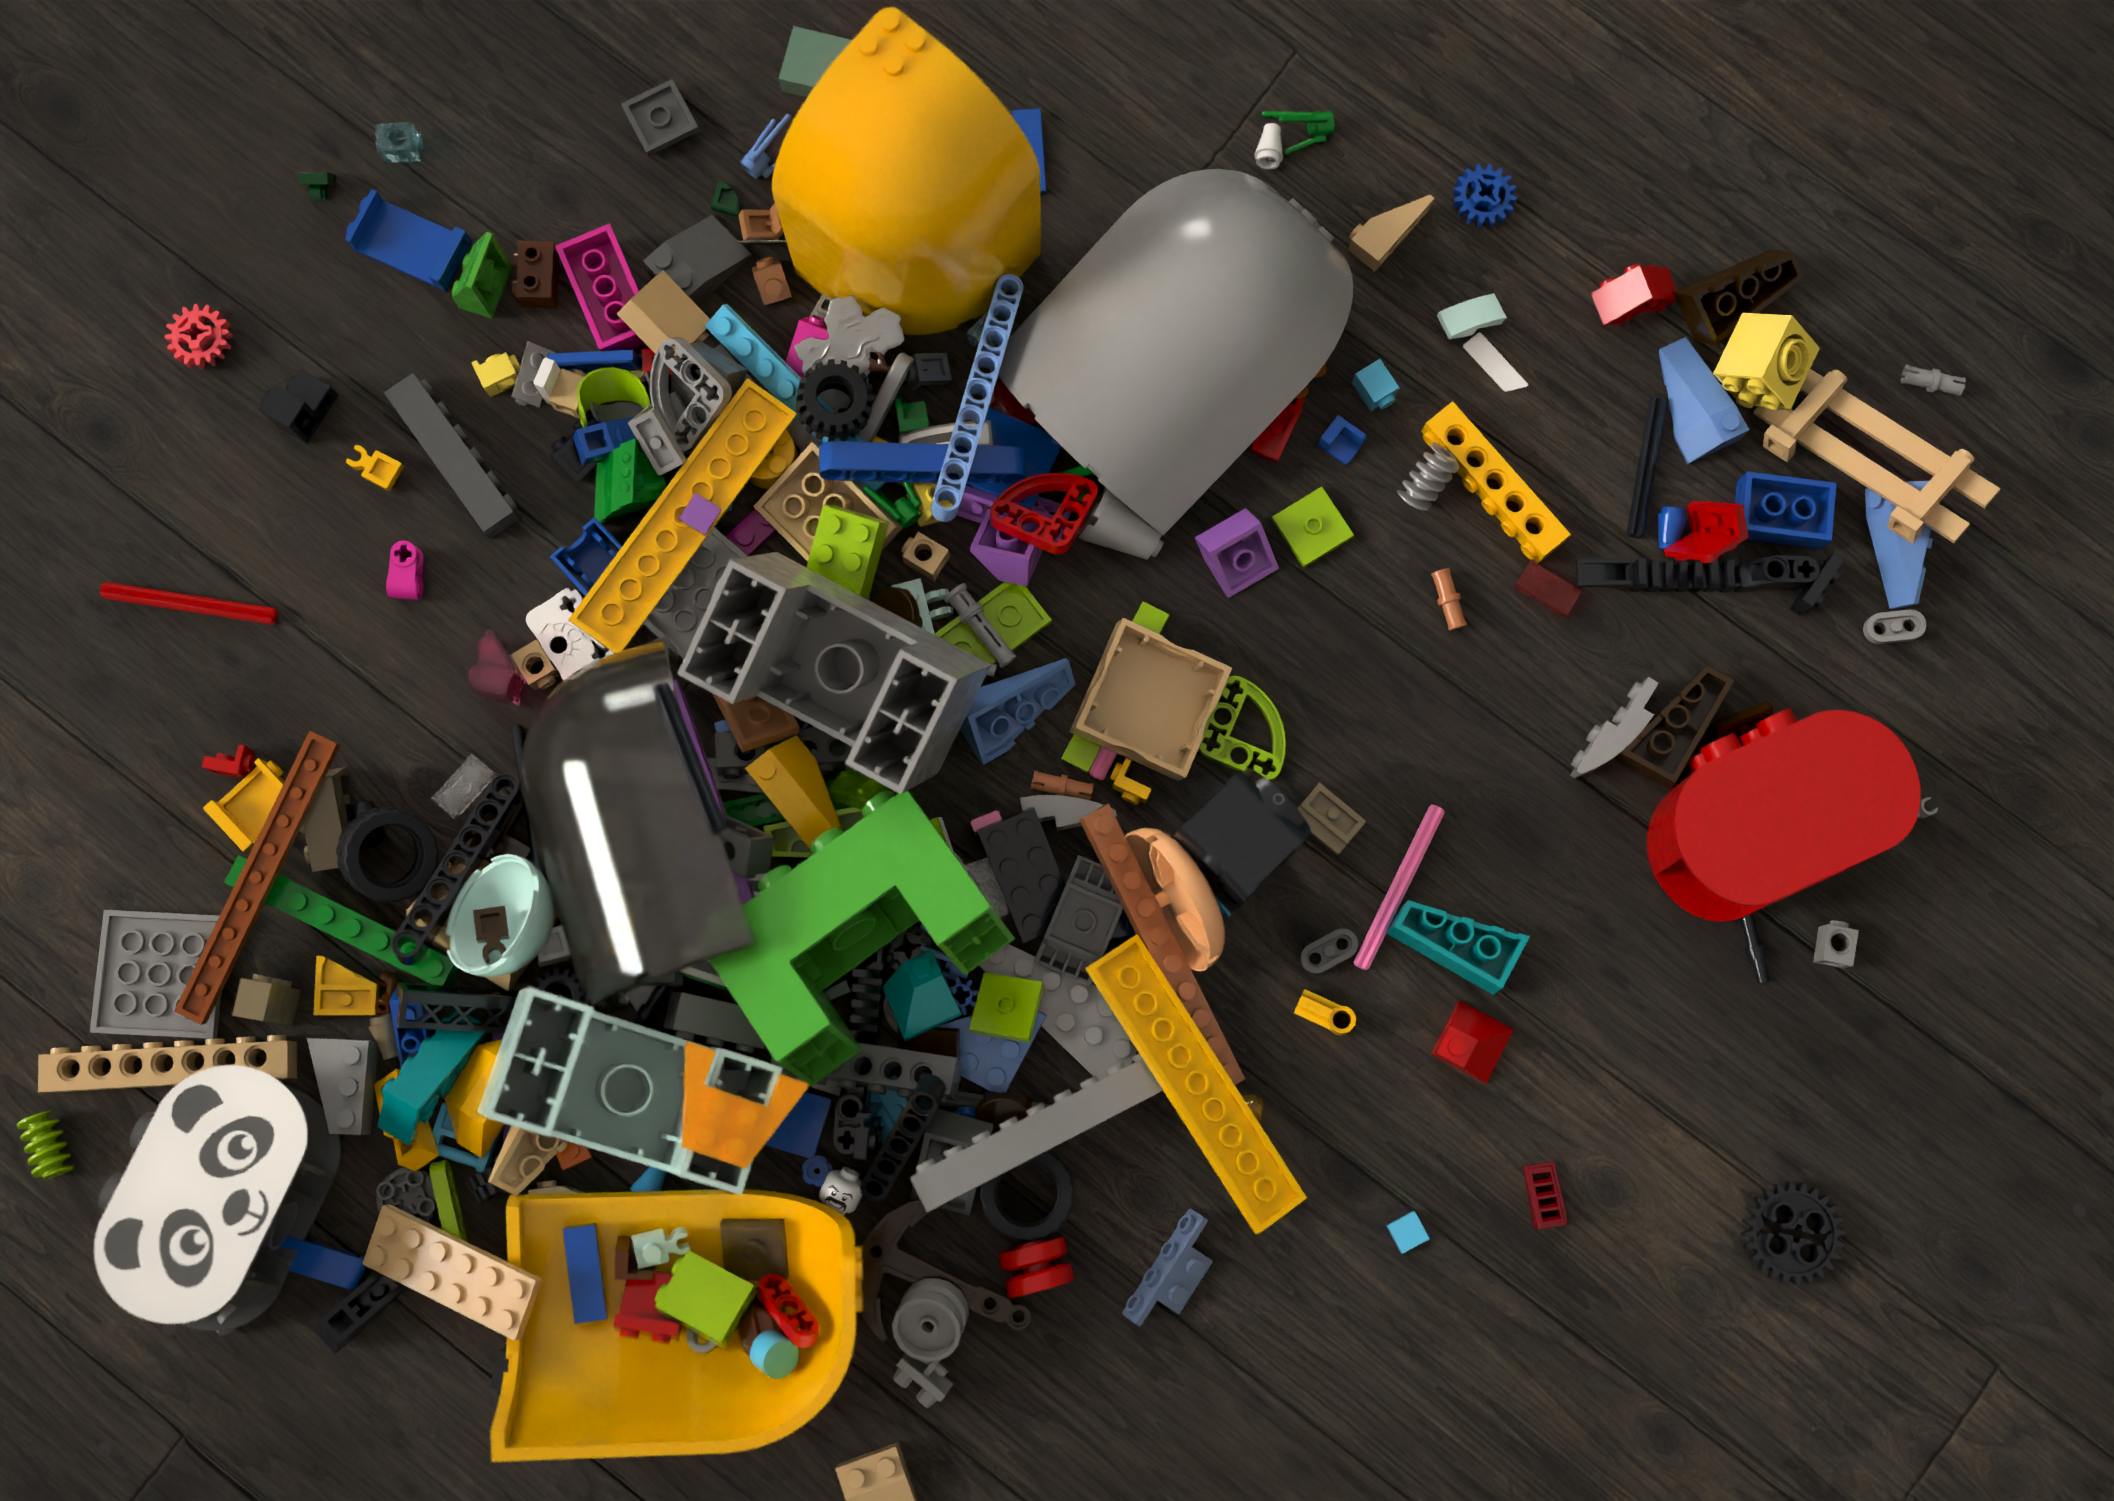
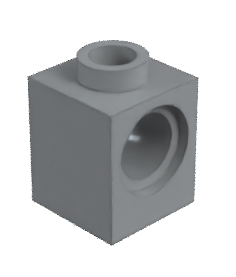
M1831 920L1830 924L1819 926L1813 962L1843 969L1853 967L1859 930L1850 929L1849 923ZM1833 936L1838 937L1841 941V949L1839 951H1836L1831 945Z

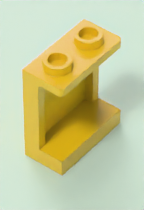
M258 758L254 762L257 767L219 802L211 800L203 807L206 813L243 852L250 854L285 782L281 777L284 772L272 760L266 762Z

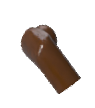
M384 971L378 981L380 986L386 987L385 993L375 1004V1009L380 1014H387L391 1010L389 1000L398 982L401 983V978L396 972L392 974L390 971Z

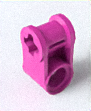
M398 541L390 550L389 573L386 581L388 598L420 600L422 598L425 558L422 550L409 541ZM409 552H411L412 556L407 557L406 561H404L403 556H408Z

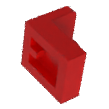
M239 744L235 757L217 753L216 758L204 756L202 768L214 774L244 779L254 769V750L246 745Z

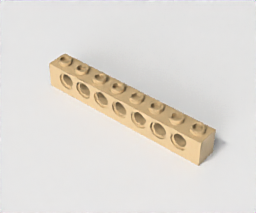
M286 1035L267 1036L266 1042H256V1037H237L236 1043L225 1044V1039H205V1045L194 1046L193 1040L174 1041V1047H163V1042L143 1043V1049H132V1044L112 1045L111 1051H101V1046H82L81 1052L70 1053V1048H50V1054L38 1055V1092L59 1093L176 1086L187 1077L199 1071L226 1065L225 1059L230 1052H233L236 1058L234 1065L260 1070L277 1080L297 1079V1042L286 1040ZM261 1050H264L267 1059L262 1066H259L256 1062V1057ZM199 1054H202L204 1065L198 1070L195 1067V1059ZM168 1056H171L173 1067L167 1072L164 1068V1061ZM137 1058H140L142 1068L138 1073H135L133 1063ZM108 1059L111 1063V1070L105 1075L102 1071V1066ZM77 1061L80 1065V1071L74 1077L71 1068Z

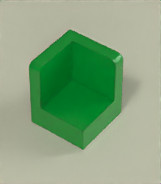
M901 398L895 399L900 435L929 427L924 401L902 404Z

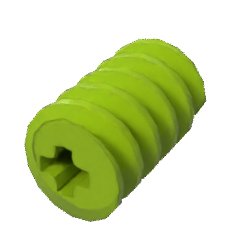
M54 1110L29 1116L17 1123L19 1130H27L20 1138L21 1141L31 1142L24 1147V1151L28 1154H34L28 1159V1164L39 1165L31 1171L33 1177H42L39 1181L58 1177L74 1169V1165H63V1162L70 1158L71 1155L60 1154L59 1152L67 1145V1142H56V1138L63 1134V1130L52 1129L54 1125L60 1122L59 1118H49L48 1115L54 1112Z

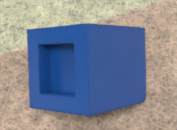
M1338 415L1320 438L1318 447L1343 465H1348L1364 444L1367 435Z

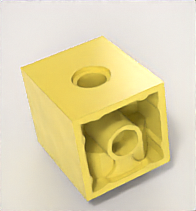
M1742 313L1713 374L1722 383V387L1728 390L1736 398V402L1743 407L1752 408L1753 406H1759L1770 410H1777V408L1791 409L1820 348L1792 315Z

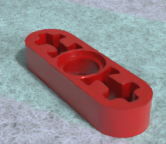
M778 1274L763 1276L759 1281L758 1299L794 1345L803 1348L813 1346L817 1342L819 1334V1322L784 1277ZM783 1307H791L794 1308L796 1312L787 1314L782 1312L780 1309Z

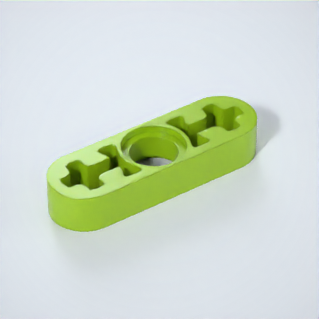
M447 1159L431 1163L429 1166L430 1177L442 1230L468 1242L451 1165Z

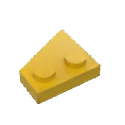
M316 956L313 1015L379 1016L375 1009V1004L378 1002L380 994L379 984L324 956Z

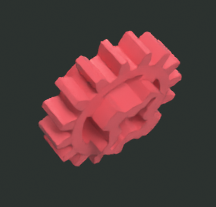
M194 304L193 311L183 307V315L181 317L177 314L172 315L176 320L175 324L166 325L172 331L171 334L164 335L165 339L171 343L167 346V349L172 354H175V359L180 363L184 361V364L189 368L196 364L200 369H204L205 362L215 366L214 358L218 356L224 359L225 356L222 350L231 349V346L226 342L227 339L233 338V334L227 330L231 326L230 323L223 319L224 316L218 310L214 311L209 305H206L202 310L198 304ZM206 320L213 322L216 328L208 325ZM182 345L190 348L192 353L185 351Z

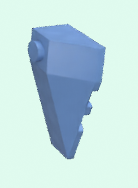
M1684 337L1659 349L1663 380L1667 387L1669 399L1668 409L1669 413L1671 412L1673 422V438L1687 465L1739 441L1749 431V428L1736 404L1688 339Z
M1908 481L1906 483L1921 491L1929 481ZM1867 488L1865 489L1866 519L1889 609L1894 610L1917 605L1926 568L1923 565L1926 549H1931L1933 541L1932 538H1929L1931 528L1923 524L1921 536L1914 544L1908 542L1887 528L1890 514L1895 510L1896 506Z
M1065 658L980 687L960 728L980 763L984 765L1009 751L1016 744L1013 740L1025 729L1029 731L1035 725L1034 720L1045 709L1050 710L1076 685L1069 660Z

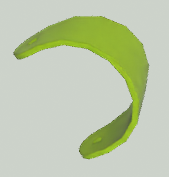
M616 367L599 368L589 372L580 380L576 391L580 421L583 428L587 427L585 414L590 410L589 404L592 402L602 404L618 400L631 401L640 404L644 409L650 405L646 389L639 378L627 370Z

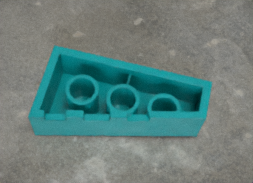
M1409 900L1400 907L1386 933L1492 995L1503 989L1530 937L1520 933H1511L1497 926H1488L1474 922L1473 919L1467 917L1461 918L1447 914L1446 911Z
M456 1010L449 1018L445 1016L441 1021L449 1022L459 1014ZM466 1015L472 1023H481L470 1015ZM461 1019V1020L459 1021V1022L467 1023L464 1019ZM436 1029V1033L432 1038L426 1037L419 1047L418 1054L414 1058L409 1057L401 1067L397 1078H390L383 1087L381 1094L384 1095L377 1127L410 1145L416 1137L417 1124L420 1121L424 1124L427 1123L433 1115L432 1110L436 1106L439 1096L443 1099L447 1096L457 1078L455 1073L461 1074L479 1044L485 1043L487 1032Z

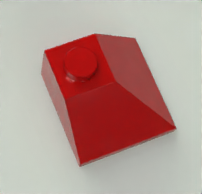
M1458 1000L1431 1055L1486 1084L1514 1029Z

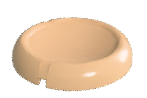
M1140 828L1126 834L1125 838L1190 968L1199 972L1206 970L1218 960L1225 943L1223 918L1206 878L1189 853L1178 841L1171 838L1169 834L1154 828Z

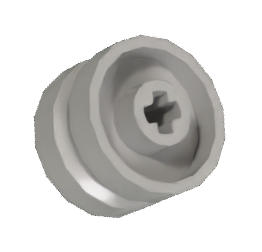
M924 1278L913 1283L904 1293L892 1324L894 1339L900 1349L910 1357L924 1362L939 1361L950 1356L959 1344L969 1316L968 1303L961 1290L951 1282L939 1278Z

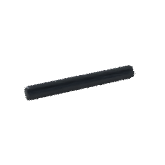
M1652 397L1648 403L1627 528V536L1635 539H1641L1645 533L1666 407V400L1661 397Z
M668 682L657 684L652 689L708 832L711 834L719 833L726 829V824L671 686Z

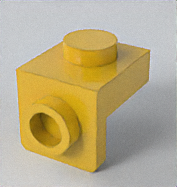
M1125 758L1123 764L1117 762L1110 779L1115 781L1113 789L1123 793L1122 798L1132 804L1138 805L1139 801L1146 804L1151 788L1125 777L1131 765L1130 759Z

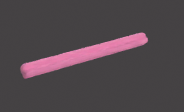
M1436 805L1428 807L1354 960L1356 967L1362 970L1370 968L1444 816L1445 811L1441 807Z

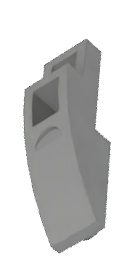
M1650 677L1641 683L1635 682L1627 695L1631 699L1626 708L1621 706L1612 719L1615 725L1607 720L1600 727L1595 725L1586 738L1590 742L1585 751L1579 750L1571 762V765L1575 768L1570 776L1578 778L1604 765L1622 752L1643 731L1654 715L1644 709L1659 684Z

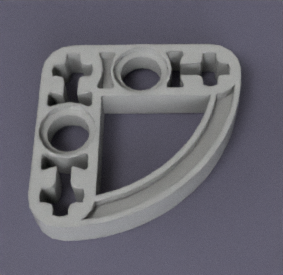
M681 337L669 338L664 340L659 346L650 373L652 407L658 409L681 451L691 450L697 447L720 416L732 397V389L727 380L685 339ZM693 364L698 365L701 371V376L698 380L694 379L691 375V366ZM670 369L696 394L678 421L672 410L669 398L668 379ZM713 387H717V388H718V390H717V395L719 396L718 398H715V396H714L715 393H716V391H715V389H714ZM698 407L703 408L706 413L704 423L697 419L696 410ZM685 431H690L687 434V436H685V434L683 433Z

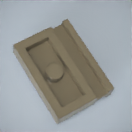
M1320 782L1298 807V810L1310 826L1311 835L1337 856L1366 822V820Z

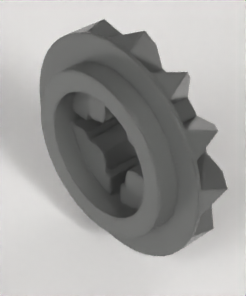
M914 925L886 944L888 964L894 970H897L903 962L909 960L904 952H895V950L904 947L905 937H907L911 945H921L933 949L932 941L927 932ZM916 947V949L912 950V956L910 957L912 959L924 952L920 951V947Z

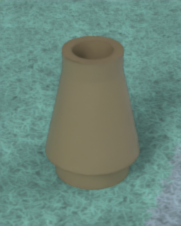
M391 1013L370 1018L371 1026L368 1028L382 1054L383 1060L397 1057L398 1050Z

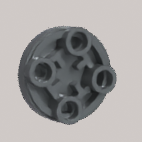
M406 1167L397 1169L387 1175L377 1186L376 1201L379 1213L382 1205L391 1204L429 1223L438 1212L430 1173L420 1168L417 1171Z

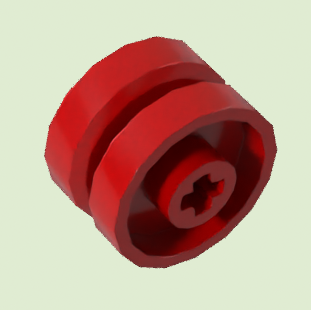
M1064 1236L1025 1242L1016 1245L1017 1248L998 1253L1002 1270L1013 1271L1022 1269V1273L1010 1276L1005 1281L1009 1298L1042 1291L1075 1280L1070 1263L1061 1262L1052 1265L1050 1263L1051 1260L1063 1257L1068 1252Z

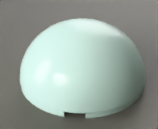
M505 854L491 859L492 863L482 871L475 870L460 889L452 905L446 926V935L450 936L451 950H447L453 964L466 973L481 977H499L513 973L530 963L544 948L549 939L555 917L552 890L548 881L536 866L516 855ZM505 906L510 939L500 940L505 945L506 951L501 955L500 951L493 950L489 954L490 963L486 964L482 955L486 942L477 943L473 910Z

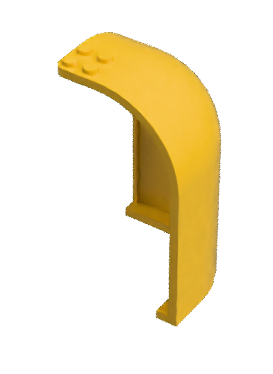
M892 7L880 10L834 60L803 103L779 151L773 172L772 193L795 273L820 294H825L832 299L837 297L843 299L846 296L855 297L856 302L862 308L863 316L867 317L883 307L900 315L901 322L899 325L903 329V335L940 333L957 328L959 324L972 318L975 319L989 310L999 278L1006 274H1013L1020 278L1041 254L1040 169L1034 151L1019 125L999 99L969 67L900 10Z
M723 1189L509 1195L506 1205L508 1262L541 1278L542 1282L522 1339L514 1341L507 1337L506 1359H509L508 1372H504L500 1398L491 1427L492 1462L716 1454L745 1451L775 1442L806 1424L826 1405L839 1387L852 1357L855 1342L856 1312H862L861 1247H855L854 1231L850 1222L831 1207L792 1194L743 1189L742 1195ZM596 1223L608 1318L606 1320L575 1324L563 1228ZM678 1227H685L687 1237L678 1239L677 1243L688 1242L691 1252L753 1284L755 1288L759 1287L760 1279L767 1274H778L784 1277L819 1322L817 1342L811 1347L803 1348L797 1346L799 1359L794 1370L784 1378L773 1379L758 1369L744 1352L740 1341L739 1328L733 1333L725 1349L718 1346L708 1354H698L690 1348L686 1338L688 1329L684 1326L681 1328L679 1341L671 1340L670 1344L655 1343L651 1341L652 1337L639 1335L638 1339L619 1336L620 1332L614 1329L613 1323L615 1314L620 1312L626 1280H615V1249L618 1236H632L663 1228L664 1236L670 1235ZM668 1253L669 1262L657 1264L655 1271L672 1274L675 1262L680 1256L684 1257L685 1254ZM785 1307L787 1314L796 1312L794 1308ZM699 1335L698 1342L704 1344L708 1342V1339Z

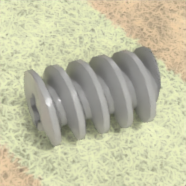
M1434 442L1430 444V447L1435 453H1423V456L1428 461L1427 464L1421 461L1416 463L1421 472L1418 473L1413 470L1409 472L1414 481L1404 480L1402 482L1407 491L1397 489V493L1406 503L1414 508L1426 511L1430 509L1431 501H1435L1438 498V492L1445 489L1444 482L1448 483L1452 480L1451 473H1456L1459 470V464L1454 455Z

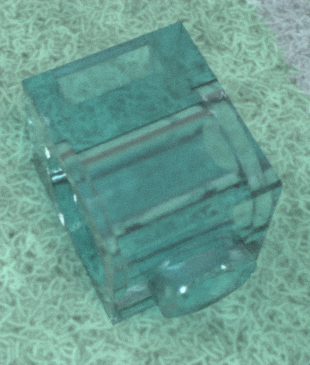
M411 122L375 124L376 152L384 163L419 161V150L423 149L422 136L420 132L415 130ZM406 139L402 145L395 146L397 141Z

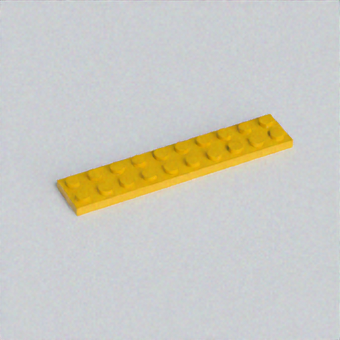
M747 378L568 621L617 656H620L795 419L797 413ZM695 493L721 508L719 516L706 536L679 520V517Z
M1136 934L1086 967V971L1254 1233H1261L1307 1199L1139 935Z

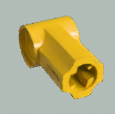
M1304 989L1293 1013L1339 1036L1348 1034L1356 1023V1016L1352 1009L1336 1004ZM1337 1013H1345L1350 1020L1349 1026L1344 1029L1337 1028L1333 1023V1016Z

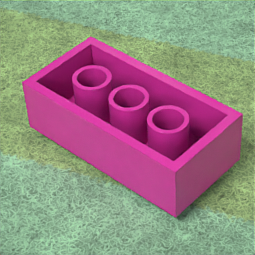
M610 223L556 245V250L599 350H633L645 345L641 338L617 315L624 305L639 292V289Z

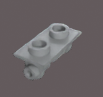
M529 341L527 342L511 396L516 399V404L527 406L528 403L538 408L540 407L542 396L533 382L543 359L547 358L548 354L555 353L554 351Z

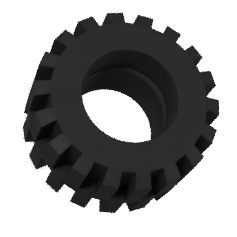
M828 359L827 365H823L822 361L815 364L814 370L810 367L805 372V378H801L797 390L796 412L799 413L801 425L806 424L805 430L809 434L813 431L816 432V438L821 441L823 436L829 437L828 442L835 441V438H840V441H847L849 435L854 438L859 434V429L863 430L871 414L873 389L871 383L867 384L868 377L864 372L858 374L859 367L853 364L850 368L847 367V361L841 360L840 364H835V359ZM836 389L849 396L852 406L842 413H830L818 404L816 398L823 391Z

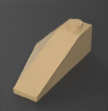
M511 1125L488 1182L517 1196L544 1170V1166L557 1153H561L567 1147L566 1144L569 1141L553 1136H545Z

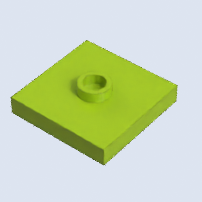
M1323 487L1318 488L1271 518L1303 568L1354 537L1353 532Z
M984 972L969 1031L973 1034L1030 1043L1045 987L1042 981Z

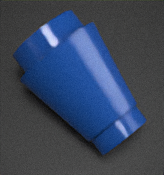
M1662 507L1661 513L1658 514V549L1664 550L1680 540L1688 519L1685 517V509Z

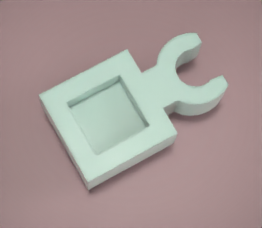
M678 1227L670 1235L664 1236L663 1228L631 1236L638 1269L669 1262L668 1253L674 1252L683 1255L690 1250L688 1242L677 1243L678 1239L687 1237L685 1227Z

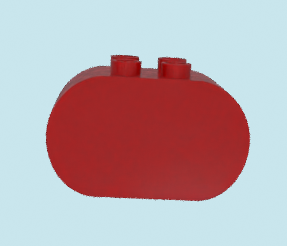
M1788 708L1756 724V729L1742 735L1740 739L1744 746H1741L1735 733L1706 745L1700 749L1702 753L1690 758L1686 763L1691 775L1663 797L1650 819L1647 831V854L1650 867L1657 882L1674 903L1693 916L1713 922H1729L1752 914L1894 847L1913 828L1921 802L1918 773L1910 753L1901 740L1882 723L1857 712L1828 710L1797 721L1792 709Z

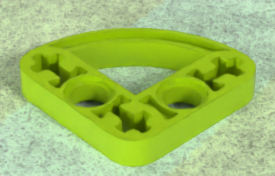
M1229 676L1220 698L1226 702L1230 693L1226 686L1232 687L1234 683H1237L1242 694L1237 693L1232 704L1238 705V707L1235 709L1228 703L1218 701L1217 706L1211 712L1206 722L1203 739L1198 751L1207 759L1236 771L1242 770L1243 772L1248 769L1247 767L1250 765L1254 753L1258 755L1256 762L1265 764L1267 760L1271 761V767L1275 769V772L1270 771L1267 775L1262 774L1263 768L1255 764L1253 770L1269 781H1273L1281 771L1286 748L1285 732L1280 715L1269 697L1255 684L1240 676ZM1246 697L1260 709L1268 723L1272 737V754L1230 736ZM1220 709L1227 710L1231 714L1230 723L1227 725L1218 724L1214 719L1216 711ZM1209 725L1217 731L1226 732L1225 736L1219 733L1216 744L1220 747L1219 749L1213 748L1211 752L1206 750L1207 745L1203 743V740L1209 741L1214 730H1208ZM1235 748H1242L1246 751L1248 758L1243 764H1236L1232 761L1230 754Z

